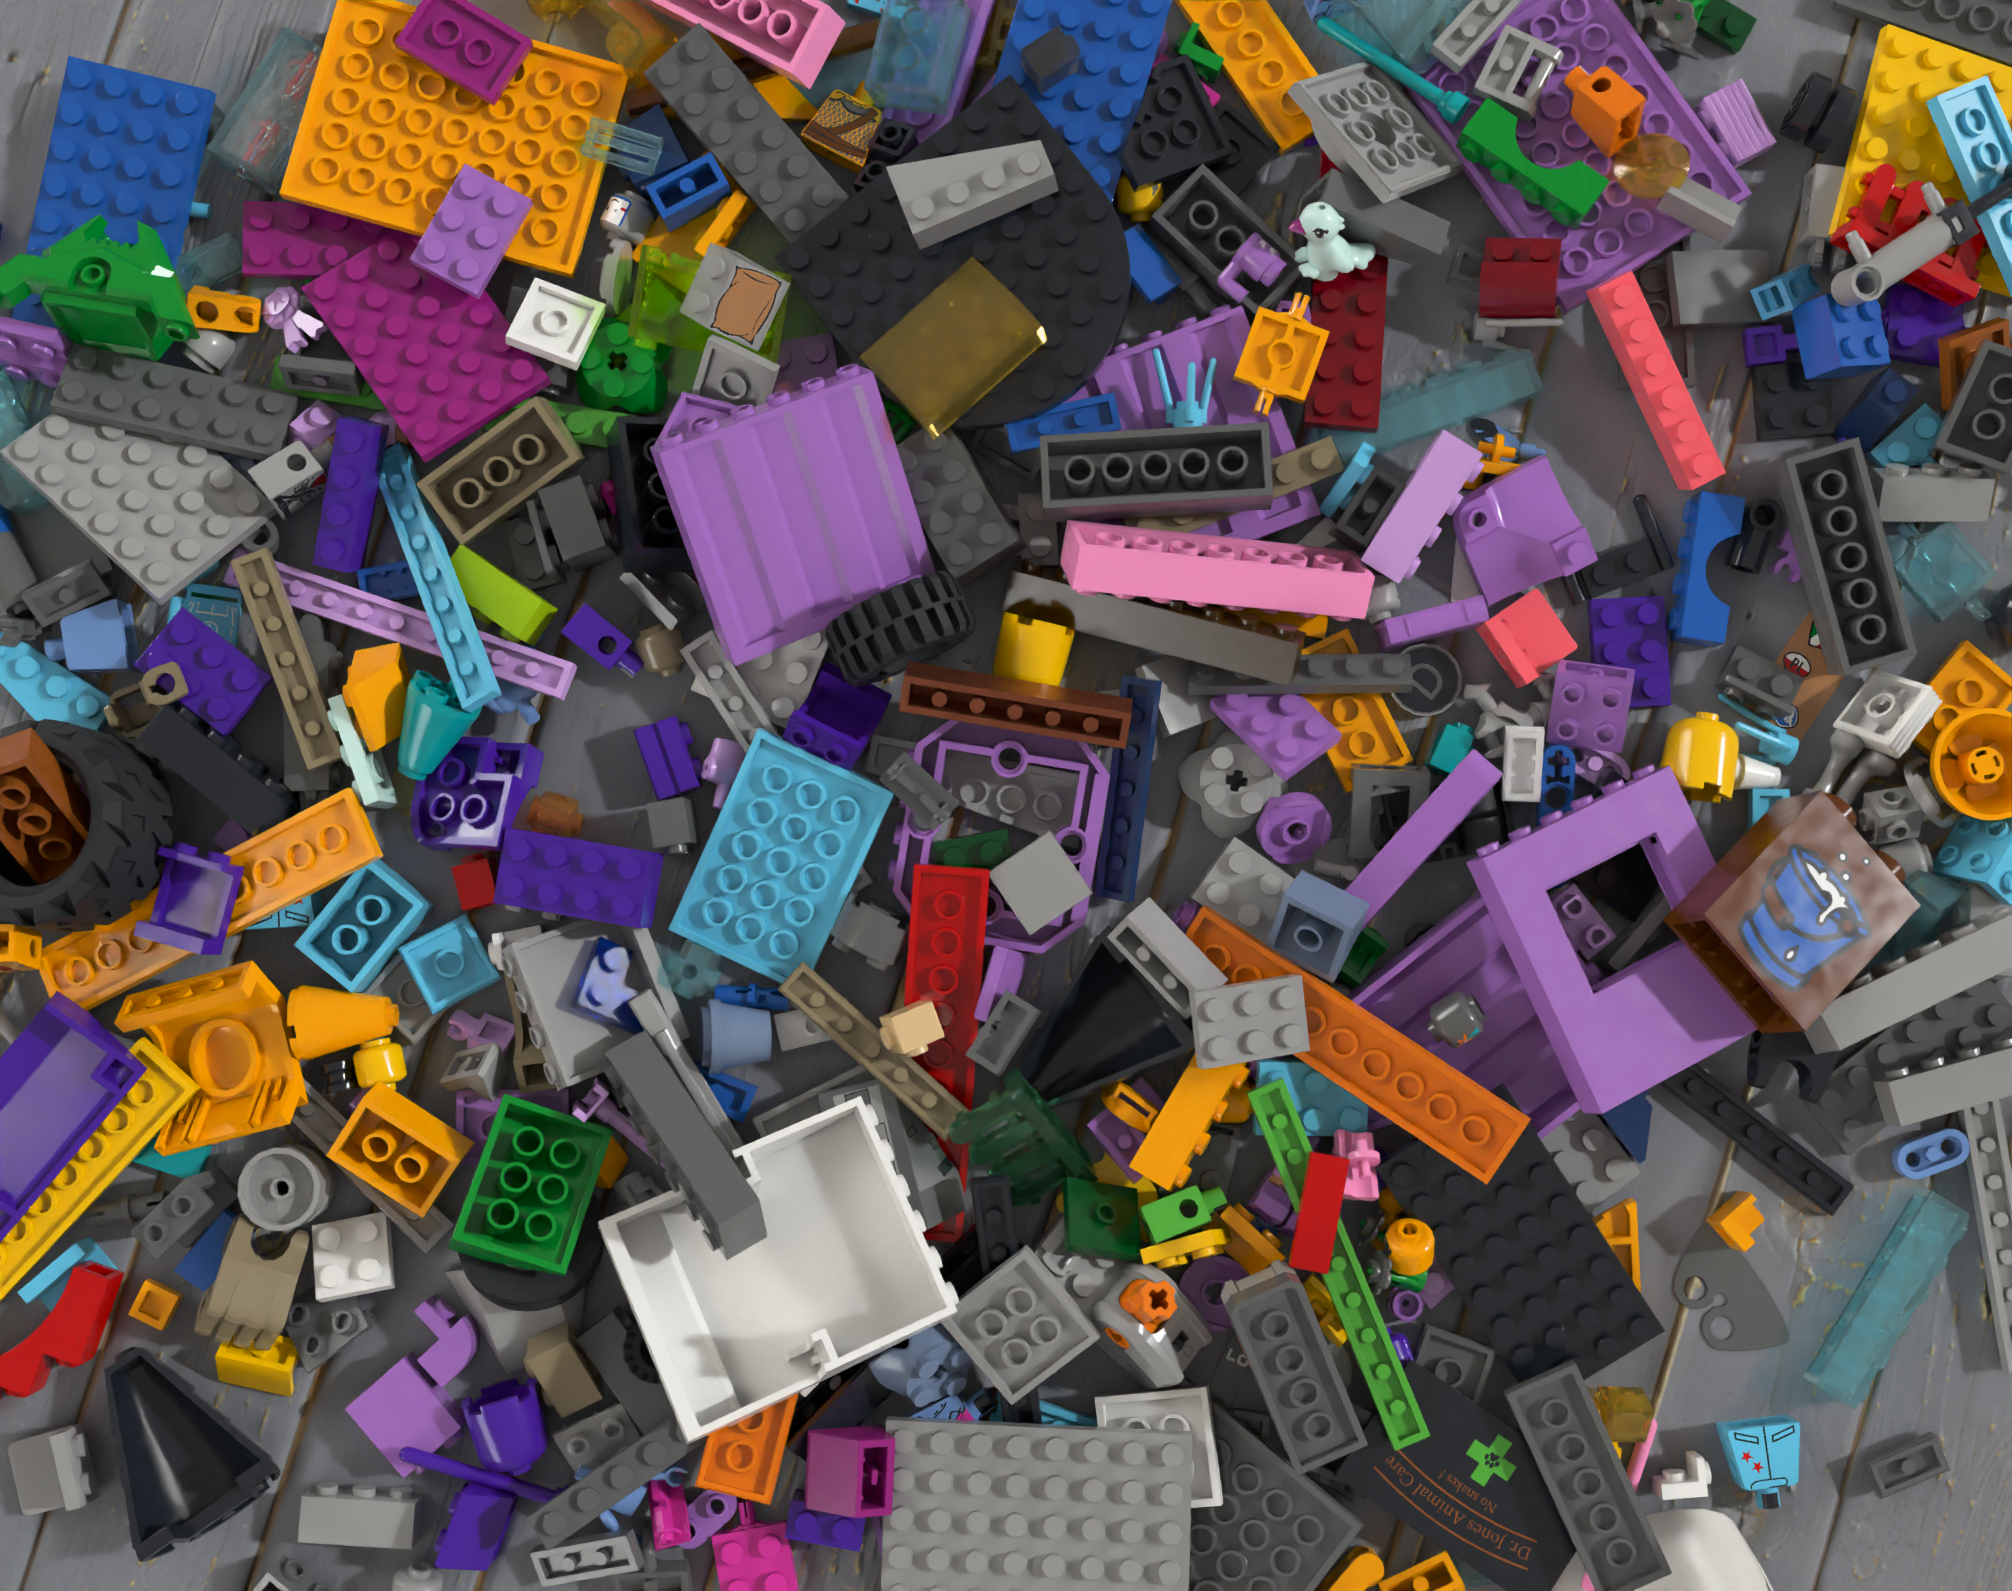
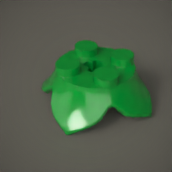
M612 317L602 318L576 372V385L582 403L590 408L609 410L614 406H621L637 414L662 411L668 394V383L662 367L669 359L672 350L669 331L647 320L623 322ZM618 356L622 358L628 357L624 361L627 367L623 371L618 368L613 369L614 361Z

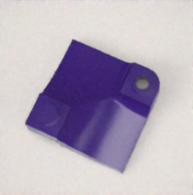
M462 736L431 774H427L425 780H416L411 806V826L417 842L434 851H451V848L502 851L506 828H512L516 814L530 789L537 788L544 753L529 743L496 742L489 737Z

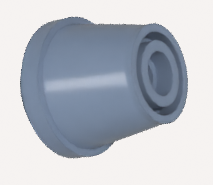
M708 999L706 1007H700L698 1024L699 1061L701 1067H707L708 1074H721V1071L725 1069L770 1060L772 1035L769 1010L721 1003L720 999Z

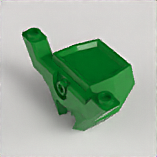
M99 214L44 249L42 256L19 253L0 266V308L10 309L32 294L41 295V303L55 326L72 344L77 343L157 362L174 341L185 342L188 338L195 340L200 338L185 303L186 295L157 231L138 220V243L135 245L126 242L121 246L117 240L114 242L110 240L104 230L108 222Z

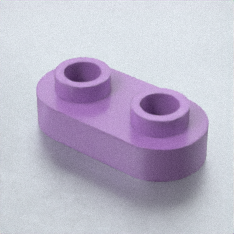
M704 1489L687 1504L689 1524L695 1528L696 1533L691 1535V1541L679 1544L678 1546L684 1549H693L705 1542L733 1517L738 1507V1497ZM715 1499L721 1500L724 1503V1509L720 1511L715 1510L711 1505V1501Z

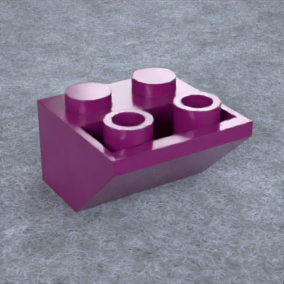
M881 1425L808 1430L804 1506L807 1509L852 1518L892 1515L895 1437L886 1432V1429Z

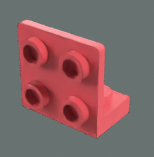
M1537 588L1475 628L1516 689L1529 684L1538 678L1539 674L1578 648L1576 642Z

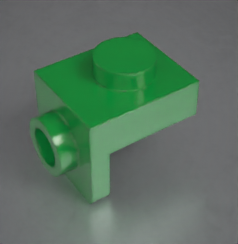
M1193 22L1188 33L1183 30L1181 31L1173 51L1178 53V57L1188 54L1200 81L1215 85L1221 73L1224 58L1195 45L1200 24Z
M1366 926L1355 940L1337 977L1355 989L1363 983L1378 957L1388 948L1389 943L1375 929Z

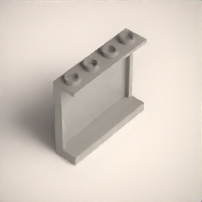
M581 919L527 940L510 943L502 949L504 954L501 957L503 969L509 978L513 977L518 990L515 992L517 1005L522 1013H527L532 1025L529 1028L531 1040L537 1049L541 1048L546 1061L543 1064L544 1073L551 1085L555 1084L557 1091L605 1072L604 1069L609 1067L605 1052L644 1031L627 1001L648 988L652 990L681 1040L691 1037L648 928H635Z

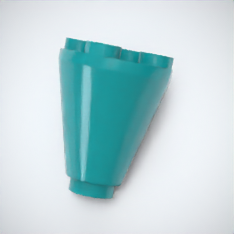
M417 670L407 687L397 755L399 761L398 771L409 778L425 780L427 774H431L479 717L482 706L473 712L462 709L451 679L446 683L437 680L435 676L428 672Z

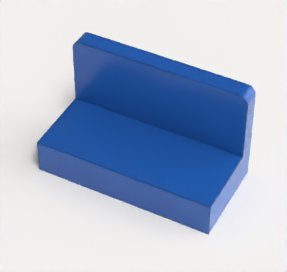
M1137 224L1124 232L1130 258L1131 282L1147 303L1156 301L1160 305L1170 299L1183 281L1140 224Z

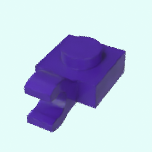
M1782 324L1746 328L1741 332L1746 368L1756 365L1783 364L1787 360L1786 353H1800L1796 333L1784 335Z

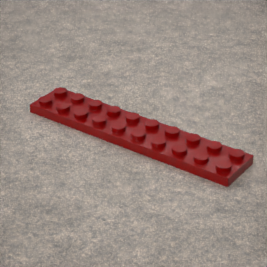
M915 863L904 1007L919 1000L932 1001L945 1037L927 1044L928 1051L910 1058L971 1112L946 1141L923 1122L929 1132H932L938 1145L949 1161H952L959 1171L966 1196L976 1061L966 1056V1053L978 1035L979 1020L974 1019V1013L982 986L990 869ZM965 1211L930 1229H926L923 1232L925 1240L956 1242L963 1235Z

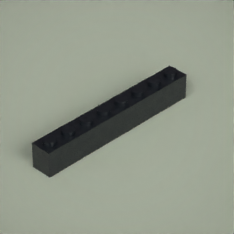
M976 1223L941 1257L943 1267L939 1268V1271L945 1283L951 1282L958 1297L983 1279ZM1017 1236V1238H1018L1019 1250H1020V1249L1023 1248L1025 1245H1024V1243L1020 1240V1238ZM909 1338L888 1349L907 1348ZM884 1351L819 1382L806 1397H803L797 1403L786 1446L790 1451L804 1461H807L808 1430L860 1426L887 1399L893 1391L880 1384L869 1367V1363Z

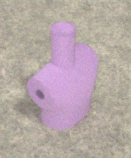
M715 738L711 751L702 765V778L717 784L713 808L722 810L745 759L746 753L738 742Z

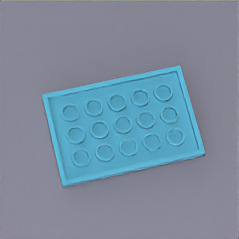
M761 727L758 728L668 930L781 984L802 962L814 971L831 935L830 931L854 885L895 794L886 786L852 770L848 771L833 765L827 760L797 747Z

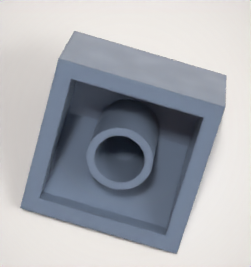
M1301 870L1283 894L1266 946L1294 964L1333 983L1361 931L1370 903Z

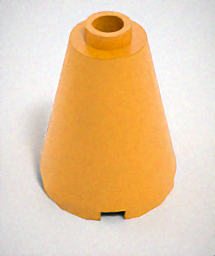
M307 985L295 986L296 989H292L289 994L287 1027L294 1026L296 1038H291L289 1041L293 1054L299 1061L314 1059L392 1033L393 1026H398L399 1024L397 1004H392L390 998L386 996L357 992L351 993L350 991Z

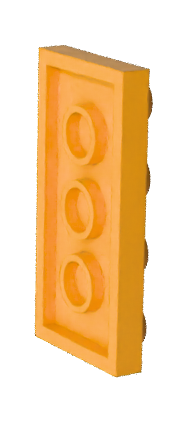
M1348 628L1303 649L1301 655L1360 654ZM1380 693L1300 694L1341 733L1340 742L1326 751L1325 754L1345 793L1352 791V780L1350 779L1351 763L1405 765L1413 761Z

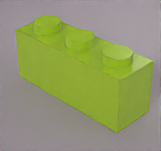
M459 545L450 560L466 602L474 607L471 614L488 625H491L493 621L502 627L498 633L509 641L518 644L522 640L534 646L559 609L478 552L464 545Z

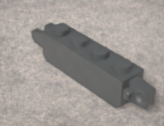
M309 613L308 615L305 614L304 617L302 616V619L299 620L300 631L330 708L328 699L343 694L342 688H339V673L343 672L344 658L342 652L339 651V646L330 643V627L327 620L316 614ZM283 704L284 784L291 791L299 793L302 812L333 796V793L340 792V784H343L345 779V768L343 762L338 761L314 771L307 769Z

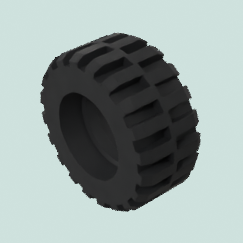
M938 571L925 574L919 578L910 579L900 585L897 584L852 606L851 609L844 611L836 619L829 622V625L826 626L825 638L845 681L853 687H860L885 680L906 671L909 661L923 663L952 649L955 645L963 642L973 634L976 621L955 576L947 571Z

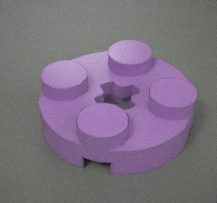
M1294 792L1270 798L1262 807L1263 812L1258 819L1256 827L1257 839L1267 854L1282 864H1298L1314 856L1312 852L1320 844L1322 847L1325 846L1331 835L1332 820L1316 795ZM1297 822L1302 825L1295 829L1294 834H1289L1287 829L1290 825Z
M1220 1254L1205 1259H1195L1183 1270L1178 1281V1288L1209 1324L1211 1331H1223L1232 1326L1221 1297H1218L1216 1302L1209 1301L1210 1296L1205 1293V1289L1207 1286L1212 1287L1214 1282H1219L1220 1288L1223 1290L1226 1281L1232 1279L1237 1282L1248 1277V1273L1237 1261L1227 1255Z

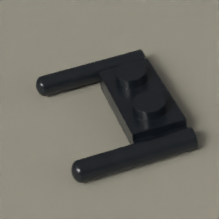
M1639 494L1635 496L1633 504L1647 538L1598 556L1597 561L1567 577L1561 576L1573 606L1675 567L1646 495Z

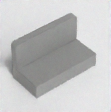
M1678 172L1673 177L1656 209L1719 243H1722L1733 229L1736 219L1743 208Z

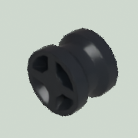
M353 1059L317 1066L319 1074L324 1077L323 1096L361 1087L355 1077Z

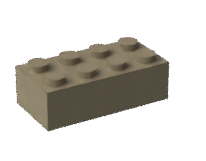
M535 396L419 481L417 486L460 545H469L477 542L525 507L527 501L536 499L539 496L538 490L556 484L588 461L589 457L548 400Z

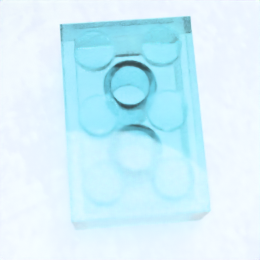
M885 0L864 83V89L878 107L946 115L971 13L965 0Z

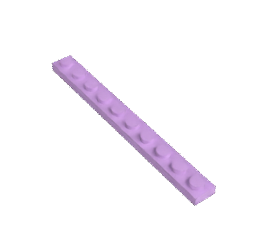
M237 548L232 560L247 555V553ZM275 561L291 607L316 614L324 619L394 643L399 642L400 645L444 660L426 612ZM230 564L223 582L240 589L233 567ZM478 631L495 678L562 701L565 700L578 666L572 662Z

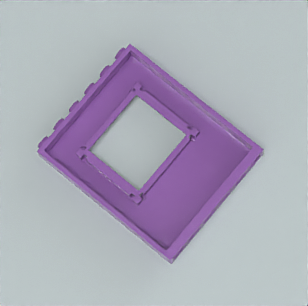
M1653 764L1642 767L1631 773L1634 778L1633 780L1624 784L1623 780L1620 779L1601 788L1603 795L1593 799L1592 794L1577 799L1570 803L1572 810L1562 814L1561 810L1549 813L1539 819L1541 822L1540 826L1532 830L1529 825L1519 828L1508 834L1510 841L1499 845L1498 841L1489 843L1476 850L1479 855L1478 857L1466 862L1584 1114H1603L1758 1030L1681 940L1590 986L1546 890L1640 843L1671 910L1677 906L1716 865V862L1670 766L1655 769ZM1649 837H1655L1657 842L1652 844Z

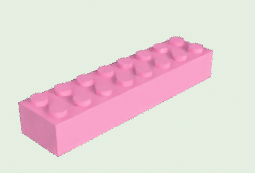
M1067 520L1060 564L1072 590L1086 596H1095L1098 592L1112 593L1113 596L1126 600L1134 599L1135 596L1149 597V599L1158 603H1170L1171 600H1181L1196 607H1206L1208 603L1221 604L1223 607L1235 611H1241L1244 607L1258 608L1267 614H1279L1280 611H1290L1305 618H1314L1316 614L1329 615L1335 620L1345 622L1351 621V618L1365 619L1375 579L1372 572L1353 550Z

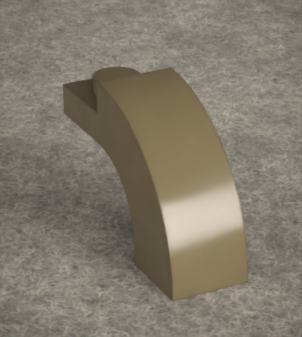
M504 971L514 1017L515 1054L513 1064L520 1094L556 1089L555 1084L551 1085L544 1073L543 1064L546 1061L541 1048L537 1049L531 1040L529 1028L532 1025L527 1013H522L517 1005L515 992L518 990L513 977L509 978Z

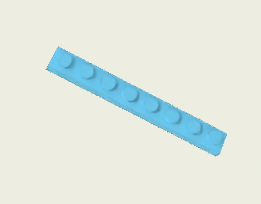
M398 442L384 453L379 487L462 709L473 712L502 693L428 499L417 486L420 478L409 449Z

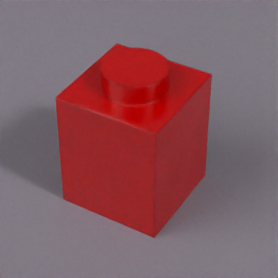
M477 853L461 858L462 865L451 867L462 911H473L497 904L493 903L499 871L495 858H484L483 853Z

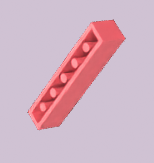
M1632 270L1617 274L1585 291L1678 490H1694L1725 474L1726 471Z

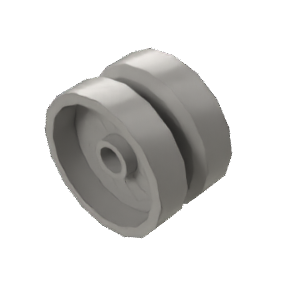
M291 1142L262 1151L247 1162L238 1179L237 1196L242 1211L252 1223L266 1230L286 1231L316 1219L329 1207L335 1195L336 1175L331 1161L319 1149L307 1143Z

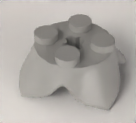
M1232 730L1226 731L1219 736L1212 747L1198 750L1191 754L1177 771L1178 780L1183 792L1188 798L1199 803L1202 819L1206 827L1221 839L1230 838L1245 832L1251 827L1255 819L1262 814V807L1270 798L1288 794L1287 781L1284 782ZM1234 772L1240 773V779H1244L1245 782L1244 786L1238 787L1236 792L1230 790L1231 784H1226V777H1231Z

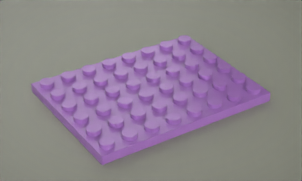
M1524 0L1458 74L1435 56L1413 68L1411 71L1447 93L1450 90L1455 93L1459 91L1470 98L1468 108L1455 125L1441 118V112L1437 110L1438 106L1404 85L1432 127L1463 162V171L1510 238H1562L1557 305L1564 315L1589 300L1585 291L1617 274L1631 270L1634 272L1697 231L1656 209L1677 172L1738 205L1747 200L1752 194L1613 0ZM1505 24L1559 48L1564 54L1560 65L1557 68H1553L1535 104L1537 111L1531 121L1517 120L1515 135L1520 151L1532 163L1549 169L1563 168L1580 160L1610 180L1598 201L1577 229L1557 222L1546 208L1540 204L1536 205L1528 202L1521 195V191L1509 183L1499 182L1491 175L1489 169L1478 162L1468 161L1463 157L1460 150L1455 147L1462 130L1485 101V99L1472 94V90ZM1531 55L1513 94L1520 97L1524 96L1540 64L1539 58ZM1577 66H1581L1589 75L1600 67L1607 66L1646 98L1637 137L1609 159L1571 116L1570 112L1574 93L1564 84V79Z

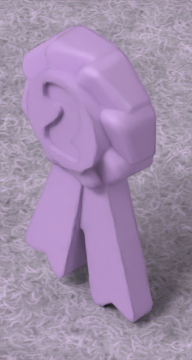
M291 286L278 287L265 298V305L261 310V314L272 329H283L286 347L295 354L300 347L308 346V342L303 334L304 332L315 341H318L321 333L327 331L328 327L323 322L302 312L299 304L301 294Z

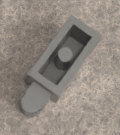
M1816 164L1804 175L1797 246L1808 247L1807 262L1810 263L1812 272H1818L1820 269L1824 249L1831 250L1830 273L1838 274L1844 269L1847 252L1829 243L1831 236H1828L1846 167Z

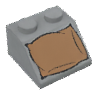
M710 243L680 308V312L716 333L755 351H759L790 283L737 251Z

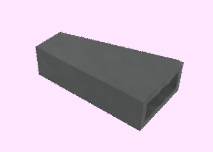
M1333 168L1301 196L1294 219L1295 221L1300 217L1301 212L1308 204L1313 202L1327 203L1335 209L1339 216L1344 218L1342 224L1345 225V228L1339 230L1337 234L1341 235L1346 242L1371 243L1375 247V254L1423 268L1435 259H1440L1449 245V238L1446 236L1451 222L1399 198L1382 203L1366 183Z

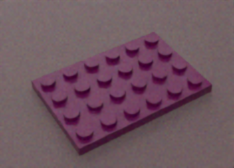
M396 230L301 289L421 459L426 463L551 384V381L531 353L506 344V334L511 325L485 290L481 297L477 299L412 264L410 257L422 237Z

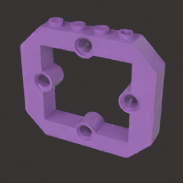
M947 720L916 743V749L908 750V755L940 785H942L947 749L991 756V764L994 771L1006 778H1014L1021 775L1026 769L1028 762L1079 771L1071 823L1060 826L1054 836L1060 845L1066 835L1074 834L1081 838L1082 846L1078 851L1073 853L1065 852L1091 889L1110 773L1089 743ZM1006 748L1016 749L1021 756L1020 763L1015 767L1004 766L999 759L1000 752ZM900 799L899 807L906 808L904 823L897 822L893 844L900 845L898 859L891 858L888 881H894L893 893L910 915L914 864H929L933 836L940 830L942 824L935 831L931 827H919L914 821L915 812ZM989 884L988 896L995 900L996 908L992 912L987 913L985 945H997L1009 949L1043 954L1085 924L1090 896L1029 935L1011 907L1005 905L1004 897L995 885Z

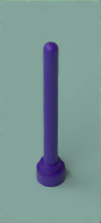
M409 1446L403 1447L399 1452V1458L403 1462L544 1504L570 1487L565 1485L564 1488L556 1487L553 1490Z

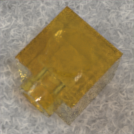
M1598 1386L1594 1404L1611 1441L1646 1443L1654 1412L1642 1387Z

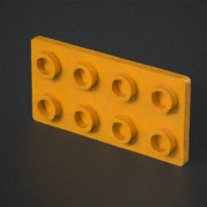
M706 150L702 156L706 155L709 152ZM720 165L719 167L728 181L733 194L730 198L725 197L718 207L670 233L659 215L650 227L644 241L637 245L632 252L633 261L685 297L710 243L727 248L756 208Z

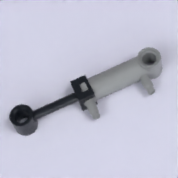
M2012 161L2004 170V182L1968 206L1965 205L1963 199L1945 204L1932 182L1929 181L1923 184L1921 191L1931 213L1920 219L1921 223L1873 254L1870 253L1863 238L1859 236L1856 230L1847 233L1845 238L1849 243L1848 247L1857 264L1840 271L1834 277L1831 283V292L1835 301L1844 307H1852L1878 299L1883 294V291L1947 249L1959 246L1978 234L1980 231L1973 219L2012 195ZM1856 279L1860 283V291L1857 289Z

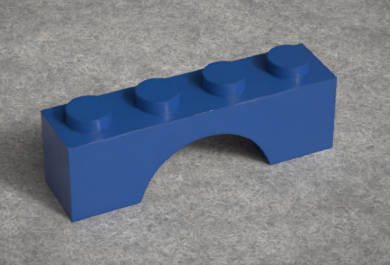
M1701 491L1685 503L1682 520L1687 523L1685 536L1681 537L1677 549V557L1681 558L1680 572L1675 574L1672 583V593L1676 594L1675 606L1670 610L1667 618V630L1671 631L1670 641L1711 648L1725 643L1730 606L1720 601L1712 593L1706 579V563L1710 552L1718 543L1728 541L1741 534L1746 498Z

